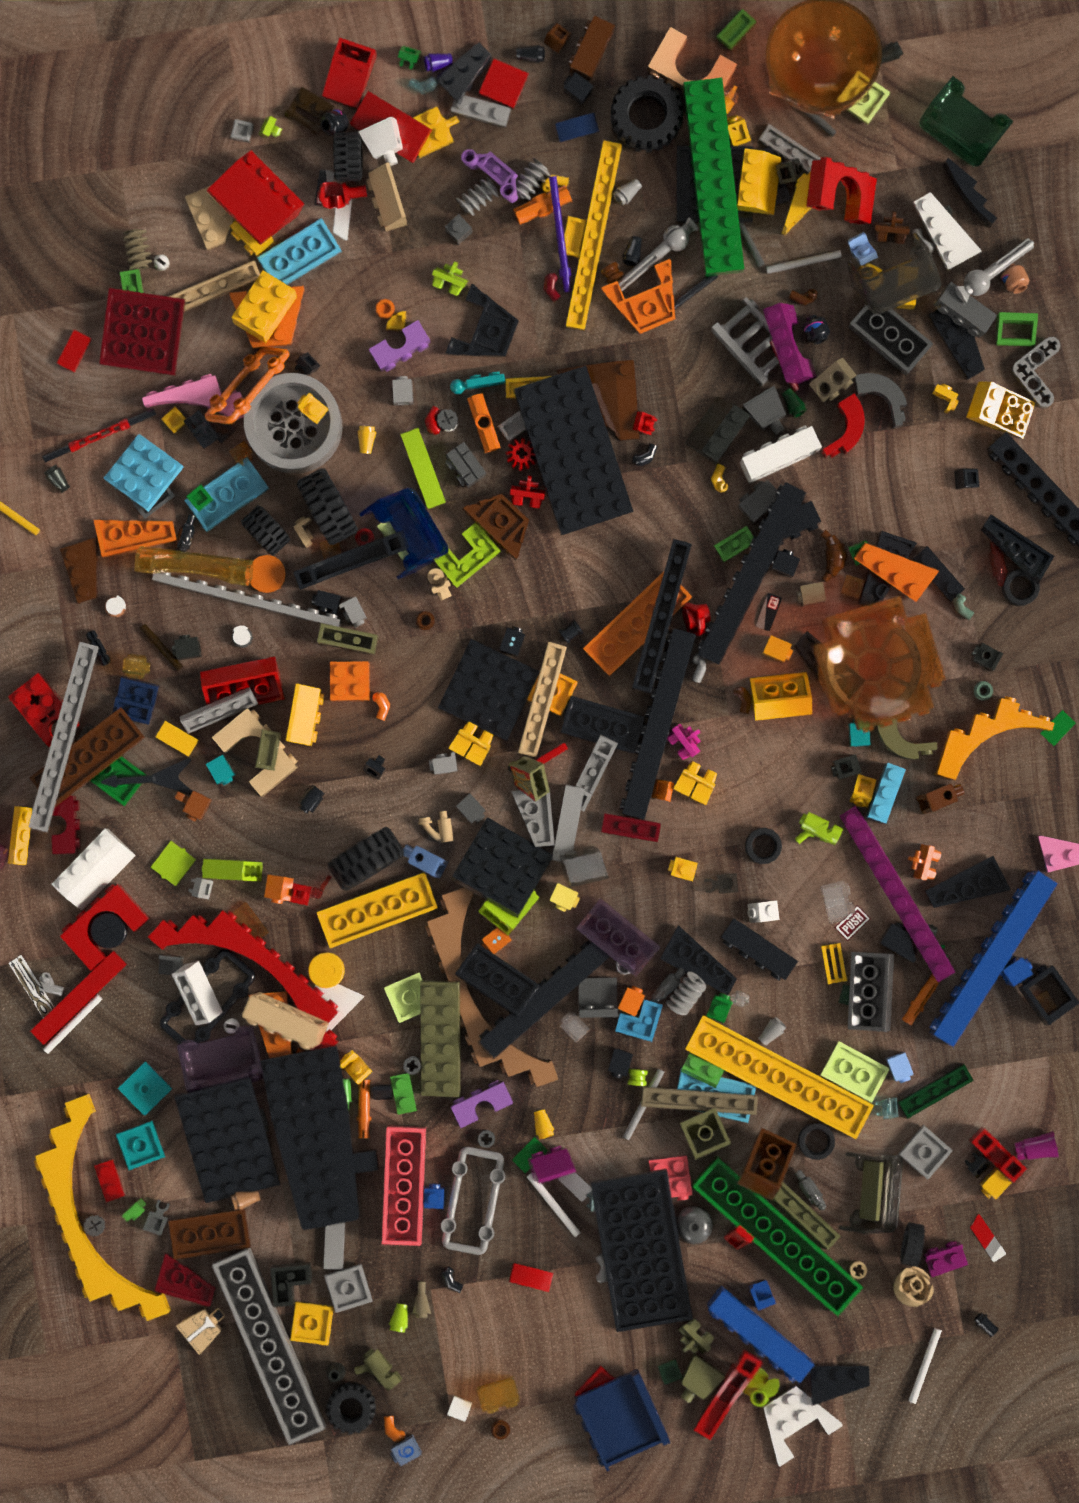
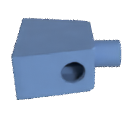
M409 845L404 847L403 856L409 858V864L436 878H441L448 861L417 845L415 848Z

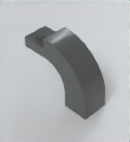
M865 373L854 377L856 396L877 395L883 398L890 408L893 429L902 427L903 422H905V414L900 408L905 407L907 402L899 386L891 379L879 374Z

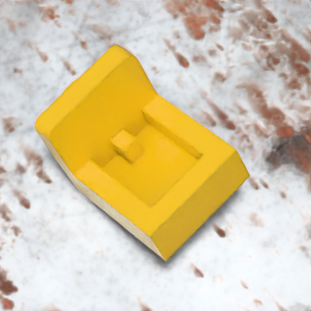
M937 384L932 394L949 402L944 411L948 414L950 410H955L959 402L956 399L958 394L951 391L952 388L946 384Z

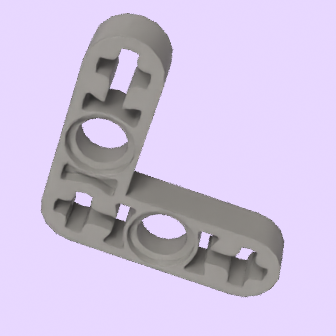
M1055 337L1045 339L1019 359L1012 367V373L1040 408L1051 406L1054 396L1034 370L1059 351L1060 342ZM1047 342H1054L1055 350L1050 349L1046 353L1042 351L1048 346ZM1033 353H1039L1041 355V361L1039 363H1035L1031 360V355ZM1017 365H1019L1020 367H1022L1023 365L1025 366L1024 372L1026 375H1028L1029 372L1031 373V376H1029L1025 381L1022 379L1025 377V375L1022 372H1017ZM1030 379L1038 382L1037 389H1030L1028 387ZM1041 387L1043 391H1041L1040 393L1044 397H1049V399L1047 400L1048 404L1046 402L1041 403L1040 400L1042 399V397L1040 394H1038L1037 396H1035L1034 394L1041 389Z

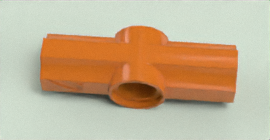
M566 186L558 188L560 207L572 202ZM551 192L539 194L532 198L530 202L513 209L520 225L534 218L547 216L553 212Z
M483 393L467 398L484 452L489 453L500 449L501 447ZM481 419L489 421V425L486 428L479 426L478 423Z

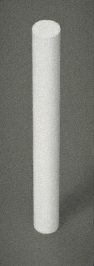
M96 994L43 1050L49 1054L102 1000V997Z
M532 1173L527 1176L528 1180L574 1237L578 1236L581 1233L542 1183L535 1182Z
M934 1328L908 1400L911 1403L916 1404L942 1331L940 1329Z

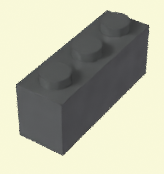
M950 282L945 286L933 305L937 307L939 312L951 317L954 323L965 327L972 336L980 338L987 332L997 315L972 296H969L967 303H963L957 296L955 290L957 285Z

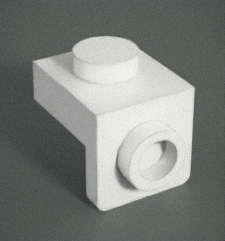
M777 901L748 904L750 923L779 920Z

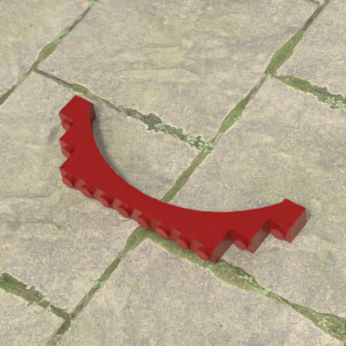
M222 910L209 926L206 925L208 921L201 915L198 917L192 915L179 931L177 930L178 926L169 919L167 921L165 919L148 936L162 950L169 945L199 943L235 951L255 961L269 971L283 985L299 1010L328 1023L340 1012L337 1009L339 1006L333 1000L329 999L327 1001L323 997L324 993L317 986L311 987L308 984L310 980L302 973L298 975L294 972L295 967L288 961L284 963L279 958L281 955L275 949L269 950L265 946L266 941L260 936L255 937L250 933L252 929L245 923L241 925L236 921L238 917L230 910L228 912ZM326 1030L321 1043L314 1048L310 1047V1051L335 1046L339 1042L336 1039L338 1036L332 1030Z

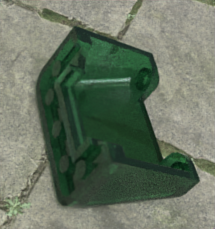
M952 76L930 103L920 118L919 124L924 131L968 164L979 167L1014 121L1002 113H997L991 118L962 96L965 92V86L960 80Z

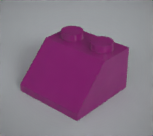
M560 1145L550 1148L551 1152L543 1154V1151L531 1154L532 1158H529L528 1162L535 1182L542 1183L576 1172L567 1148H561Z

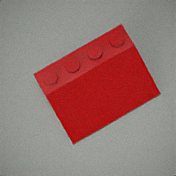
M252 150L238 159L207 189V192L260 245L298 217L304 206V203Z

